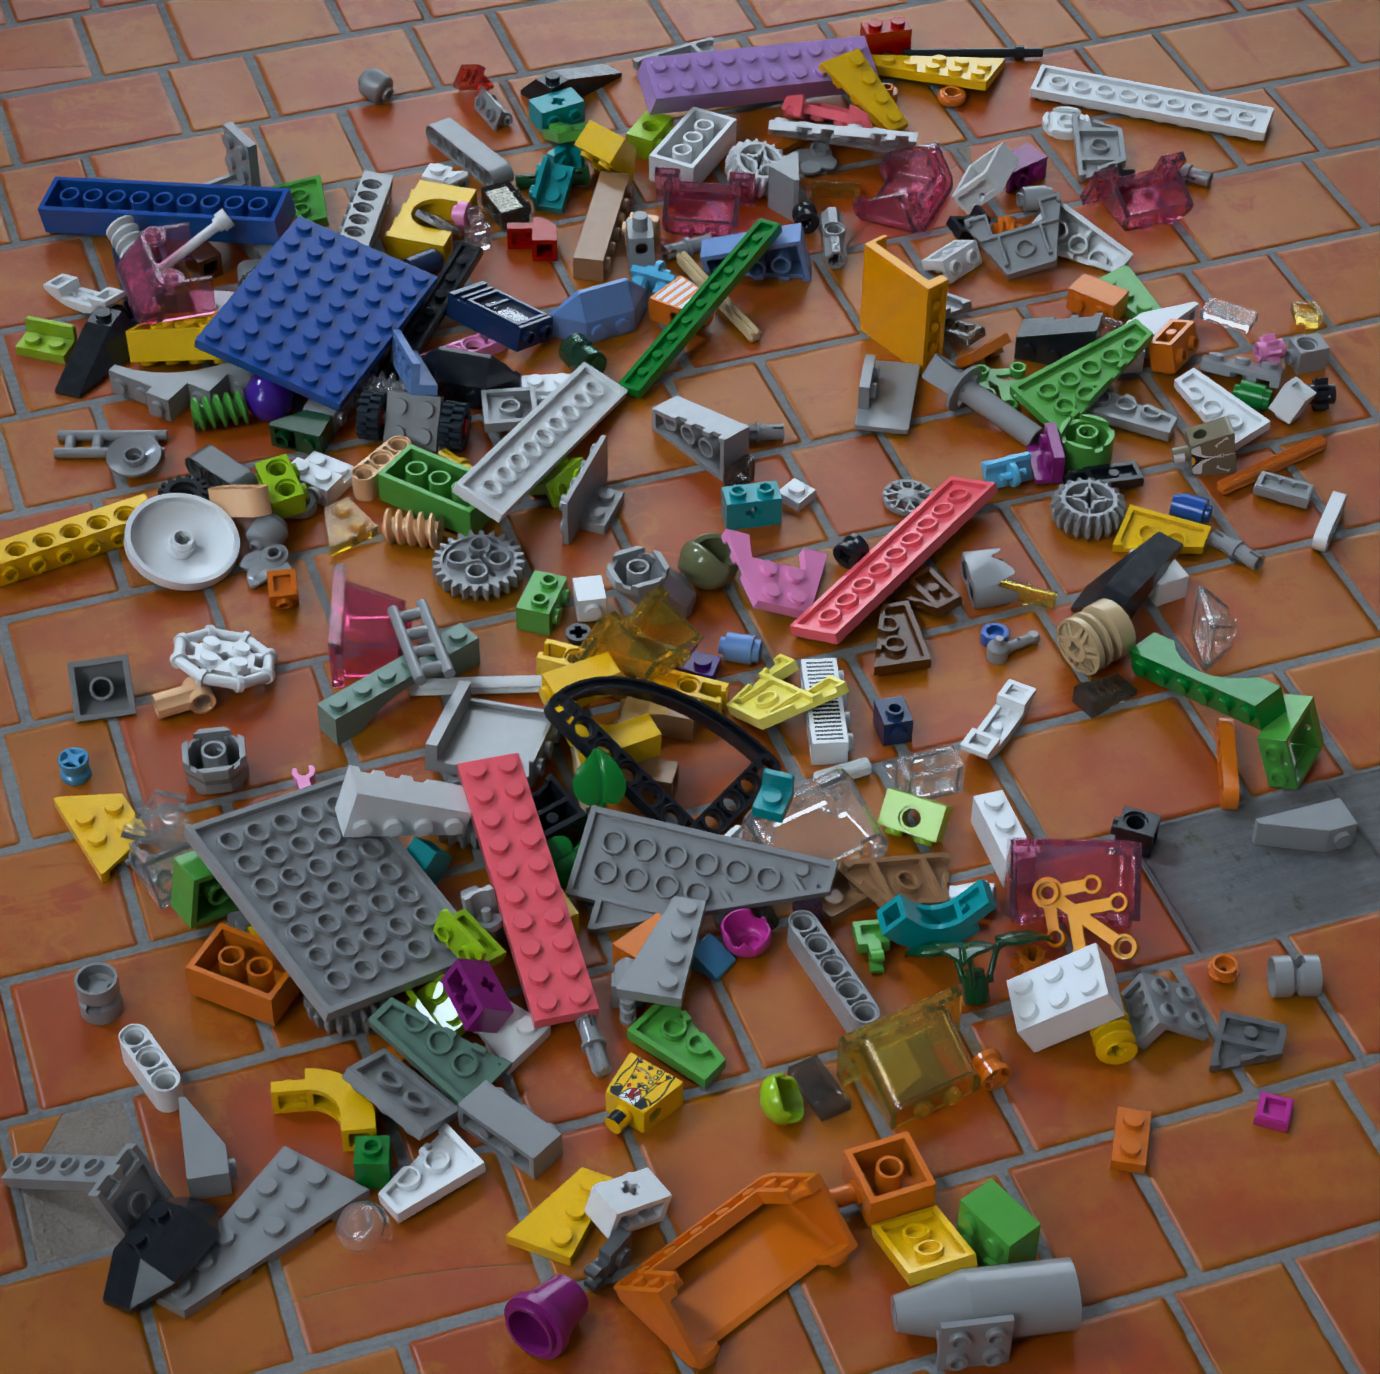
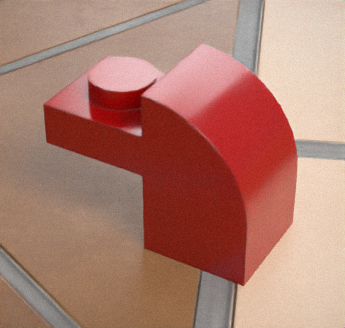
M533 217L532 223H507L508 249H532V261H558V232L553 222L545 218Z

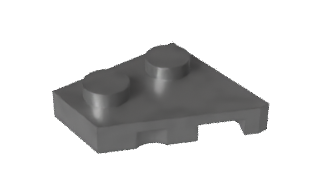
M1221 1010L1209 1072H1219L1281 1060L1288 1025Z

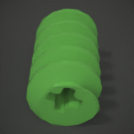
M239 391L234 392L233 399H231L228 392H225L222 401L217 394H213L212 402L208 400L206 395L202 396L201 404L198 403L195 397L191 398L190 407L194 430H196V425L199 424L202 430L205 431L207 422H210L212 427L217 429L219 420H221L224 427H228L229 419H232L237 426L239 425L240 417H243L246 424H249L245 396H241Z

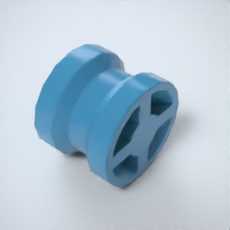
M67 748L58 755L57 761L61 769L60 776L65 784L78 786L86 783L91 778L92 772L89 765V756L83 748Z

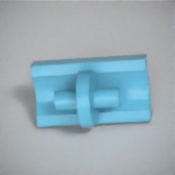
M658 260L654 266L648 264L646 268L633 264L630 269L632 281L645 286L646 289L653 290L652 295L676 279V276L672 275V271L666 269V263L662 260Z
M1027 451L1007 455L995 460L983 461L981 463V472L984 481L996 482L997 488L1009 485L1017 487L1021 482L1032 480L1033 475L1030 467L1031 453Z

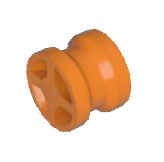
M994 1048L981 1051L970 1063L969 1068L975 1076L980 1077L979 1082L986 1091H994L1001 1088L1012 1076L1008 1064L1002 1063L1001 1054Z

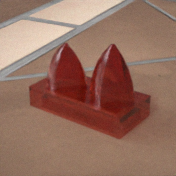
M479 64L461 65L452 86L460 91H480L481 86L487 91L494 88L492 82L484 74L486 68Z

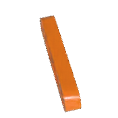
M1218 717L1215 741L1221 810L1237 811L1240 788L1234 718Z

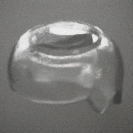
M370 1200L350 1204L341 1212L338 1218L336 1234L342 1246L352 1252L374 1253L379 1244L383 1242L389 1243L392 1238L393 1225L383 1207Z

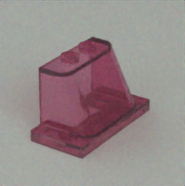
M1183 151L1161 156L1154 169L1119 177L1120 173L1117 167L1095 171L1080 196L1082 204L1087 205L1100 202L1124 231L1139 228L1146 230L1160 223L1164 225L1170 224L1187 215L1194 206L1180 173L1187 159Z
M655 167L654 177L657 200L664 201L662 228L668 233L680 234L684 237L701 236L709 233L712 238L737 234L741 207H755L756 182L755 174L730 172L729 184L681 181L680 169Z
M334 564L328 638L332 687H345V677H365L404 655L387 609L392 605H396L400 612L407 610L406 600L348 581L346 564ZM412 621L404 623L406 629L412 628Z

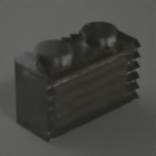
M510 180L481 188L482 205L503 232L507 230V223H530L529 215L532 214L530 202L522 198L519 188L514 187Z

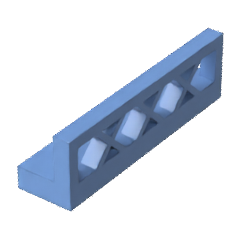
M392 329L390 361L409 394L437 396L438 384L418 351L412 350L401 330Z

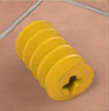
M1121 992L1120 996L1125 1015L1089 1030L1097 1058L1101 1062L1110 1065L1124 1064L1134 1058L1138 1052V1045L1135 1044V1035L1132 1033V1025L1129 1023V1015L1127 1014Z

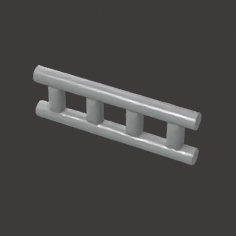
M58 430L57 439L58 441H65L64 448H54V458H106L108 447H103L104 441H115L129 434L147 435L157 442L167 441L168 430ZM76 441H92L91 447H75ZM160 447L161 458H165V447Z
M419 599L416 602L417 608L401 612L396 605L388 607L389 618L415 684L421 686L426 682L425 676L443 672L444 677L447 679L453 678L456 672L427 600ZM422 619L424 625L406 629L405 622ZM429 637L431 643L413 647L411 640ZM436 654L438 661L420 665L418 658Z

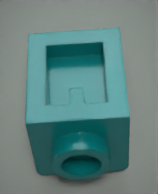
M571 142L561 143L547 152L551 163L573 166L575 168H584L585 159L579 155L581 151Z
M765 768L762 773V786L752 806V816L783 823L794 798L795 776Z

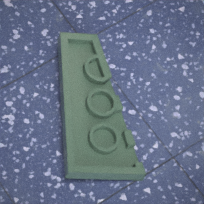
M393 997L389 998L367 1020L368 1026L455 1105L460 1103L485 1080L494 1085L512 1067L513 1062L489 1053L487 1048L476 1042L473 1044L458 1036L457 1032L446 1026L444 1028L430 1021L428 1016Z

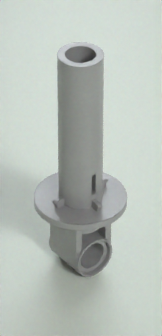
M935 353L922 374V378L948 394L946 407L949 410L956 411L966 404L1026 447L1027 445L1039 443V435L1044 434V428L979 384L982 377L981 368L974 365L963 371L948 358Z

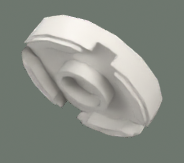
M1060 106L1053 108V112L1049 113L1047 111L1044 114L1042 127L1051 137L1061 140H1073L1072 113L1080 114L1079 119L1091 121L1089 116L1081 114L1082 111L1078 108Z

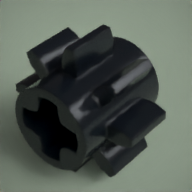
M1328 378L1312 379V384H1307L1316 392V395L1309 403L1313 404V411L1329 409V404H1335L1336 386L1335 384H1328Z

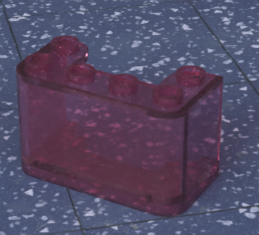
M1007 837L1005 915L1011 918V921L1015 924H1034V918L1044 917L1043 922L1046 923L1044 908L1039 907L1032 898L1034 884L1043 877H1053L1062 884L1082 880L1086 876L1093 874L1100 877L1104 882V888L1100 894L1091 895L1087 892L1066 896V898L1074 904L1109 898L1114 893H1122L1130 900V907L1126 912L1108 911L1092 914L1094 918L1107 919L1108 924H1112V926L1132 927V921H1140L1142 843L1131 840ZM1092 879L1088 883L1089 890H1095L1098 886L1096 879ZM1048 888L1044 892L1046 899H1050L1054 895L1052 888ZM1118 897L1114 901L1116 909L1124 905L1122 897ZM1058 908L1059 923H1063V917H1068V915Z

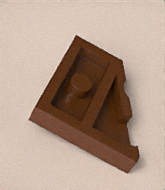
M931 566L911 575L886 598V600L891 602L909 600L912 609L937 617L962 605L961 595Z

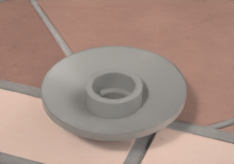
M143 434L122 436L112 442L106 451L108 467L114 473L124 477H139L150 473L158 466L162 457L158 442Z

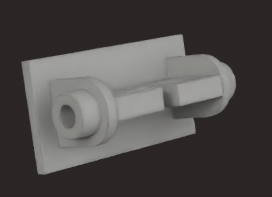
M481 86L475 98L474 109L494 131L497 130L498 125L509 126L512 123V115L505 109H502L503 107L497 101L495 95L489 94Z

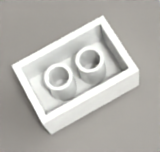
M1093 943L1007 980L1017 1033L1034 1053L1125 1015L1113 964L1097 943Z

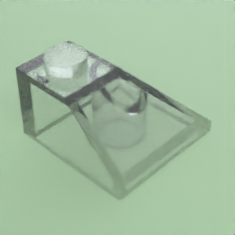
M1198 587L1191 632L1202 670H1209L1231 649L1233 636L1238 634L1237 619L1232 618L1230 608L1205 587Z

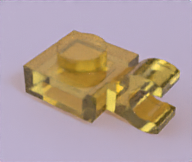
M1301 301L1291 303L1290 311L1295 324L1304 326L1305 335L1316 333V328H1319L1323 319L1318 302Z

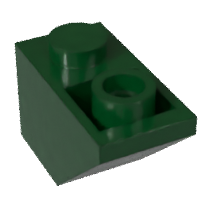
M310 410L271 421L269 424L273 446L311 454L314 450L324 454L335 437L332 415Z

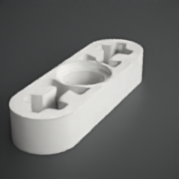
M1337 491L1332 492L1315 531L1312 549L1322 552L1327 551L1342 517L1347 494Z

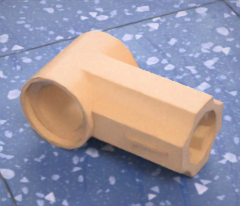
M190 676L183 681L182 686L151 695L158 719L192 710L197 714H203L212 710L216 705V698L210 685H204L203 687L196 685L195 680Z

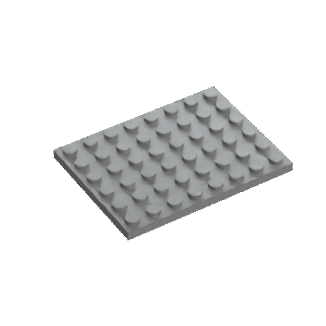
M346 774L187 826L183 834L190 846L325 1022L434 980L442 973L446 974L457 960V956L433 932L441 910L447 908L452 914L457 911L396 836H342L335 806Z

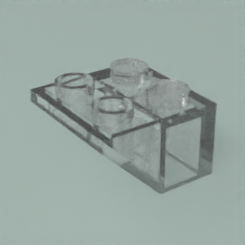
M953 745L938 746L883 759V766L896 789L928 799L960 793L963 790L965 765Z
M187 819L129 843L133 870L160 909L171 905L174 857L194 851L183 836L185 827L191 825Z

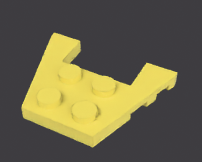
M780 653L773 659L775 665L770 670L764 668L758 673L760 679L753 686L752 684H747L726 706L730 715L764 730L845 695L849 692L845 681L832 675L808 690H803L783 681V679L799 669L795 659Z

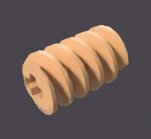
M386 508L382 523V534L388 544H393L397 541L399 545H405L408 542L410 546H416L419 543V546L422 548L427 547L429 544L432 549H437L440 546L444 533L443 515L439 521H436L435 514L431 512L428 520H425L424 512L420 511L417 519H414L413 511L409 510L405 518L401 509H397L395 516H392L391 508Z

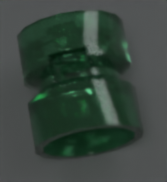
M582 333L568 336L561 343L558 350L560 359L568 368H571L572 372L583 362H586L601 373L606 368L607 359L605 355Z

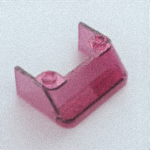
M189 222L160 227H147L139 234L117 263V276L123 291H125L134 319L138 323L153 324L215 313L212 275L185 279L183 273L174 268L160 271L157 266L191 239ZM192 252L181 261L192 260Z

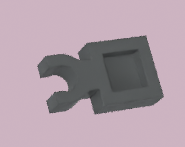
M620 1226L599 1249V1256L584 1269V1274L589 1276L584 1281V1286L596 1292L602 1286L607 1276L611 1278L619 1268H624L628 1265L633 1256L631 1232Z

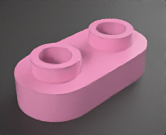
M459 201L452 208L451 219L455 221L456 227L462 234L474 235L478 224V213L470 202Z

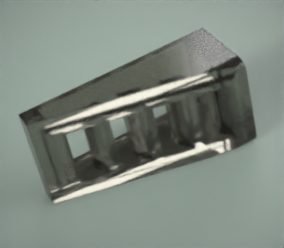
M1117 673L1078 684L1074 687L1072 702L1093 718L1137 695V689Z

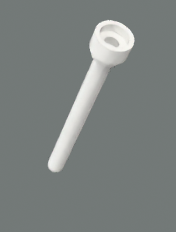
M220 209L214 214L215 217L211 220L212 223L131 285L129 292L132 295H137L215 233L224 230L228 231L235 224L224 210Z

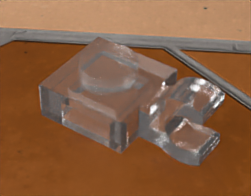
M478 206L468 208L467 214L470 226L463 228L464 242L481 247L483 250L492 248L491 227L488 222H484L483 213H478Z

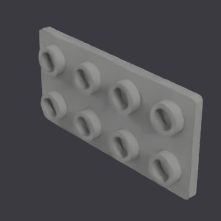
M865 354L859 384L855 429L892 434H908L920 365L876 360V355Z
M601 435L597 443L592 444L589 457L586 461H582L579 474L576 478H572L569 491L566 495H562L560 499L559 511H562L560 532L563 533V544L569 545L578 529L605 535L624 502V492L603 487L608 478L607 436Z

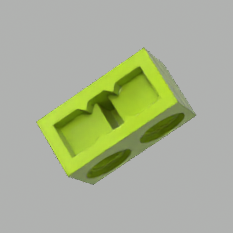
M287 454L254 463L258 484L268 485L272 513L284 519L307 511L305 501L309 499L305 483H299L300 473L296 463H290Z

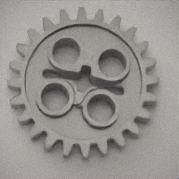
M482 529L478 535H474L473 531L469 530L468 536L458 533L457 540L449 537L448 544L440 543V550H435V558H432L433 578H436V584L442 585L444 592L451 590L452 597L459 593L462 594V600L467 599L468 596H473V600L477 601L479 596H483L488 601L491 594L500 598V591L510 593V586L518 587V580H523V572H525L524 552H521V546L514 545V539L506 541L505 534L495 537V531H492L489 535H485Z

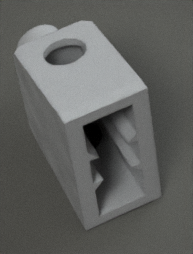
M636 211L632 214V218L626 219V253L629 276H631L630 269L633 264L645 268L648 264L655 265L652 218L648 217V214L644 211ZM644 249V253L640 254L636 250Z

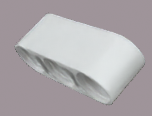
M130 1024L125 1026L119 1033V1043L125 1065L156 1109L164 1113L178 1110V1097L184 1096L179 1072L144 1025Z

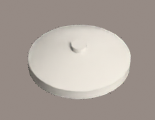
M167 493L144 501L129 516L124 533V549L132 566L149 581L174 590L193 591L217 584L234 568L240 548L239 533L231 517L215 503L186 493Z

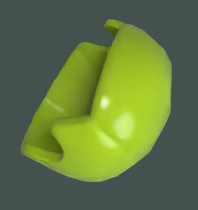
M784 1072L767 1076L763 1080L759 1092V1103L764 1114L777 1125L797 1123L802 1121L804 1117V1102L799 1086L792 1076L782 1077L785 1075Z

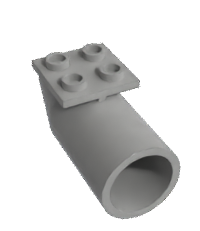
M1070 1257L959 1269L892 1295L891 1315L895 1332L936 1338L938 1345L936 1356L937 1371L947 1369L958 1371L966 1367L981 1365L993 1367L1009 1362L1012 1338L1079 1330L1082 1322V1303L1075 1266Z

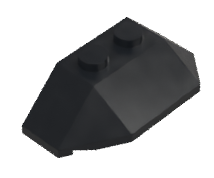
M439 346L421 356L438 384L437 396L444 397L443 403L446 400L466 402L470 404V408L482 410L481 390L522 387L521 374L517 371L513 372L506 364L492 355Z
M191 1197L157 1198L113 1249L103 1296L104 1303L133 1314L141 1309V1305L155 1301L176 1289L220 1236L217 1207Z

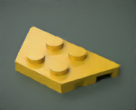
M122 793L59 796L53 798L55 808L102 883L110 878V871L118 863L125 864V859L129 858L131 850L136 847L142 848L149 841L147 830Z

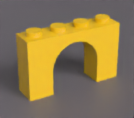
M420 180L415 189L411 190L407 202L403 203L398 217L394 218L392 227L384 235L387 255L398 259H405L433 248L441 254L444 262L442 266L444 267L453 252L452 231L421 226L420 224L425 221L415 216L416 210L425 211L444 220L454 221L451 219V212L453 206L457 205L459 201L470 202L476 211L478 210L477 189Z
M605 652L542 673V687L539 688V695L543 704L546 705L555 693L567 685L592 677L621 676V671L610 654ZM611 695L591 696L575 702L583 708L593 701ZM562 706L555 708L559 713L564 710ZM648 713L617 724H598L637 763L661 755L662 734ZM571 716L567 722L570 724L574 717ZM575 725V731L579 736L589 737L586 727ZM566 738L568 744H569L571 747L574 746V745ZM597 747L598 749L604 751L611 757V753L608 749H606L605 747ZM576 748L580 763L582 764L587 758Z

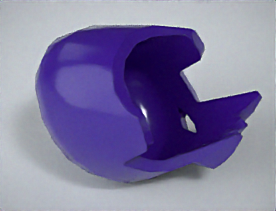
M254 374L246 385L245 399L248 409L254 416L270 423L288 415L295 399V392Z

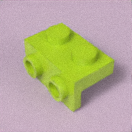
M566 456L529 495L546 494L551 506L558 508L562 495H566L569 491L572 478H576L579 474L581 463L584 460L583 457L567 458Z
M447 908L439 912L433 932L457 958L489 961L491 967L504 960L506 951L465 908L454 914Z

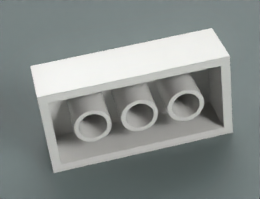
M693 106L649 155V180L693 193L732 149V146L736 144L737 119Z

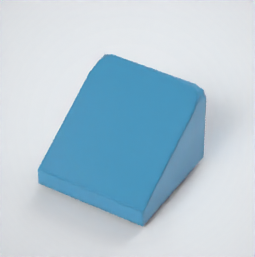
M708 933L697 944L691 968L718 982L736 962V958L713 935Z

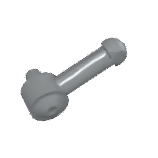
M1031 630L1027 634L1008 642L1004 641L1003 636L998 635L987 644L986 659L992 664H1004L1008 659L1009 653L1029 645H1036L1040 640V635L1037 631Z

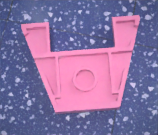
M725 529L721 539L724 544L729 545L731 550L730 559L733 564L738 565L741 571L740 580L753 608L798 618L813 604L827 553L803 548L799 553V569L795 566H787L770 560L752 557L750 535Z

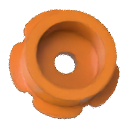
M1218 954L1208 964L1210 978L1218 983H1232L1235 981V977L1240 975L1237 960L1229 954Z

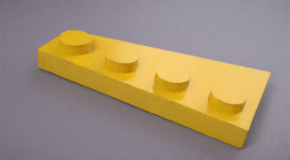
M859 48L820 63L818 69L823 74L827 73L833 79L832 83L838 89L842 88L850 96L849 100L855 106L859 105L870 115L871 121L878 128L896 131L907 128L908 121Z

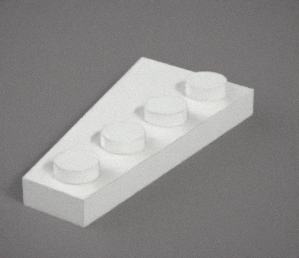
M1192 368L1174 379L1176 391L1204 423L1224 416L1229 417L1235 433V451L1270 429L1271 421L1197 369Z

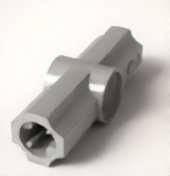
M827 207L824 212H821L822 250L824 251L825 264L830 266L831 269H840L843 265L847 264L846 227L843 224L842 212L838 211L836 207Z

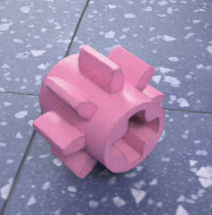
M1275 333L1264 334L1262 337H1259V342H1255L1253 346L1256 361L1281 363L1280 359L1286 355L1283 339H1276Z

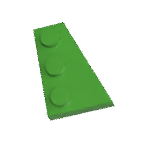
M654 1004L627 1029V1039L704 1089L726 1068L724 1056L705 1033L699 1032L692 1023V1017L686 1010L682 1011L680 1007Z

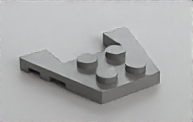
M1059 192L1037 198L1043 218L1042 221L993 235L986 214L964 220L967 231L1007 280L1057 266L1061 205Z

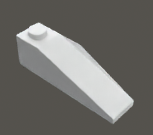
M1061 201L1058 256L1107 272H1112L1130 261L1134 256L1131 251ZM1041 212L1032 223L1043 220Z

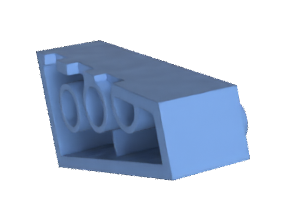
M796 223L781 226L783 232L745 275L753 277V280H763V277H777L779 281H789L790 278H802L804 282H811L812 262L802 224ZM747 232L702 239L700 258L703 269L709 276Z

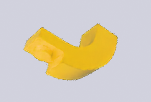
M305 1068V1079H287L271 1082V1099L274 1114L318 1111L330 1115L341 1126L343 1152L354 1151L355 1136H377L373 1103L365 1096L357 1093L349 1083L342 1079L343 1074L326 1069Z

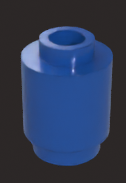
M1184 492L1182 494L1175 493L1169 515L1203 524L1204 521L1209 522L1213 506L1209 505V499Z

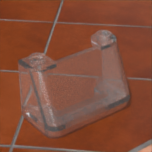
M843 768L832 770L794 788V798L783 823L752 816V809L745 815L742 822V840L832 861H837L858 850L863 858L882 857L888 853V838L854 779Z

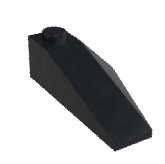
M607 64L552 70L535 79L520 91L521 95L532 99L572 87L582 98L621 78L622 73Z
M97 306L87 319L55 388V393L80 399L102 383V378L109 373L111 367L114 365L120 366L126 360H130L125 331L136 326V324L122 311Z
M1158 531L1089 583L1071 606V611L1075 613L1081 612L1093 602L1106 598L1121 606L1131 620L1181 551L1183 543Z

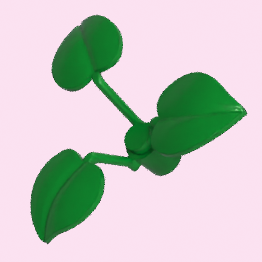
M595 748L577 769L573 778V791L583 804L592 806L599 803V807L607 808L605 803L617 804L623 799L626 791V781L622 770L614 759L604 751ZM554 836L546 841L561 888H567L580 842L573 848L572 842L566 836Z

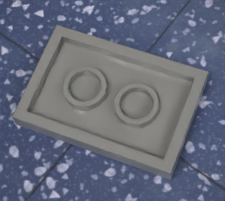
M385 1048L347 1067L342 1076V1079L349 1083L357 1093L365 1096L378 1107L380 1112L391 1117L403 1127L406 1133L414 1136L419 1141L438 1130L445 1122L448 1124L455 1120L458 1115L457 1105Z

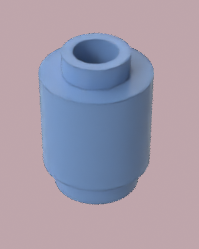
M728 631L726 637L721 636L718 653L723 654L724 661L751 665L752 662L759 663L762 655L763 640L756 639L754 635Z

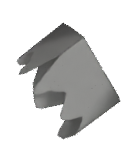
M1000 548L962 552L961 575L975 610L1011 604L1019 597L1018 592L998 586L1001 581L1015 573V570L1005 563L1004 560L993 557L994 554L1001 550Z

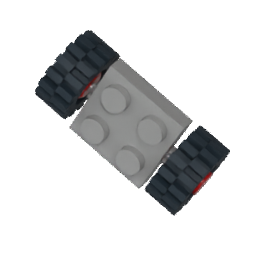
M363 390L358 401L359 407L357 406L356 434L359 439L383 440V443L393 436L402 435L408 437L412 445L427 451L437 452L440 446V449L447 448L463 452L466 449L467 439L470 436L471 406L466 402L446 400L443 404L444 397L410 395L409 392L389 390L388 394L386 392Z

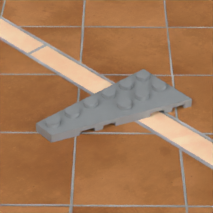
M283 1146L219 1220L220 1236L180 1285L156 1300L157 1304L184 1319L188 1318L220 1297L222 1290L237 1280L243 1282L253 1275L252 1270L267 1261L270 1264L314 1235V1230L328 1220H337L344 1215L345 1209L357 1201L361 1204L369 1199V1189Z

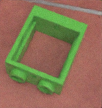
M1285 694L1283 697L1287 711L1263 728L1257 740L1269 787L1298 789L1325 744L1314 696Z

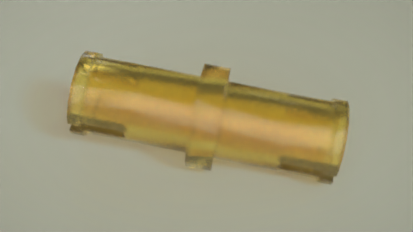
M1004 579L999 584V587L1018 592L1019 597L1017 600L1022 601V605L1027 606L1029 603L1049 608L1050 610L1054 609L1058 592L1033 587V583L1029 582L1025 585Z

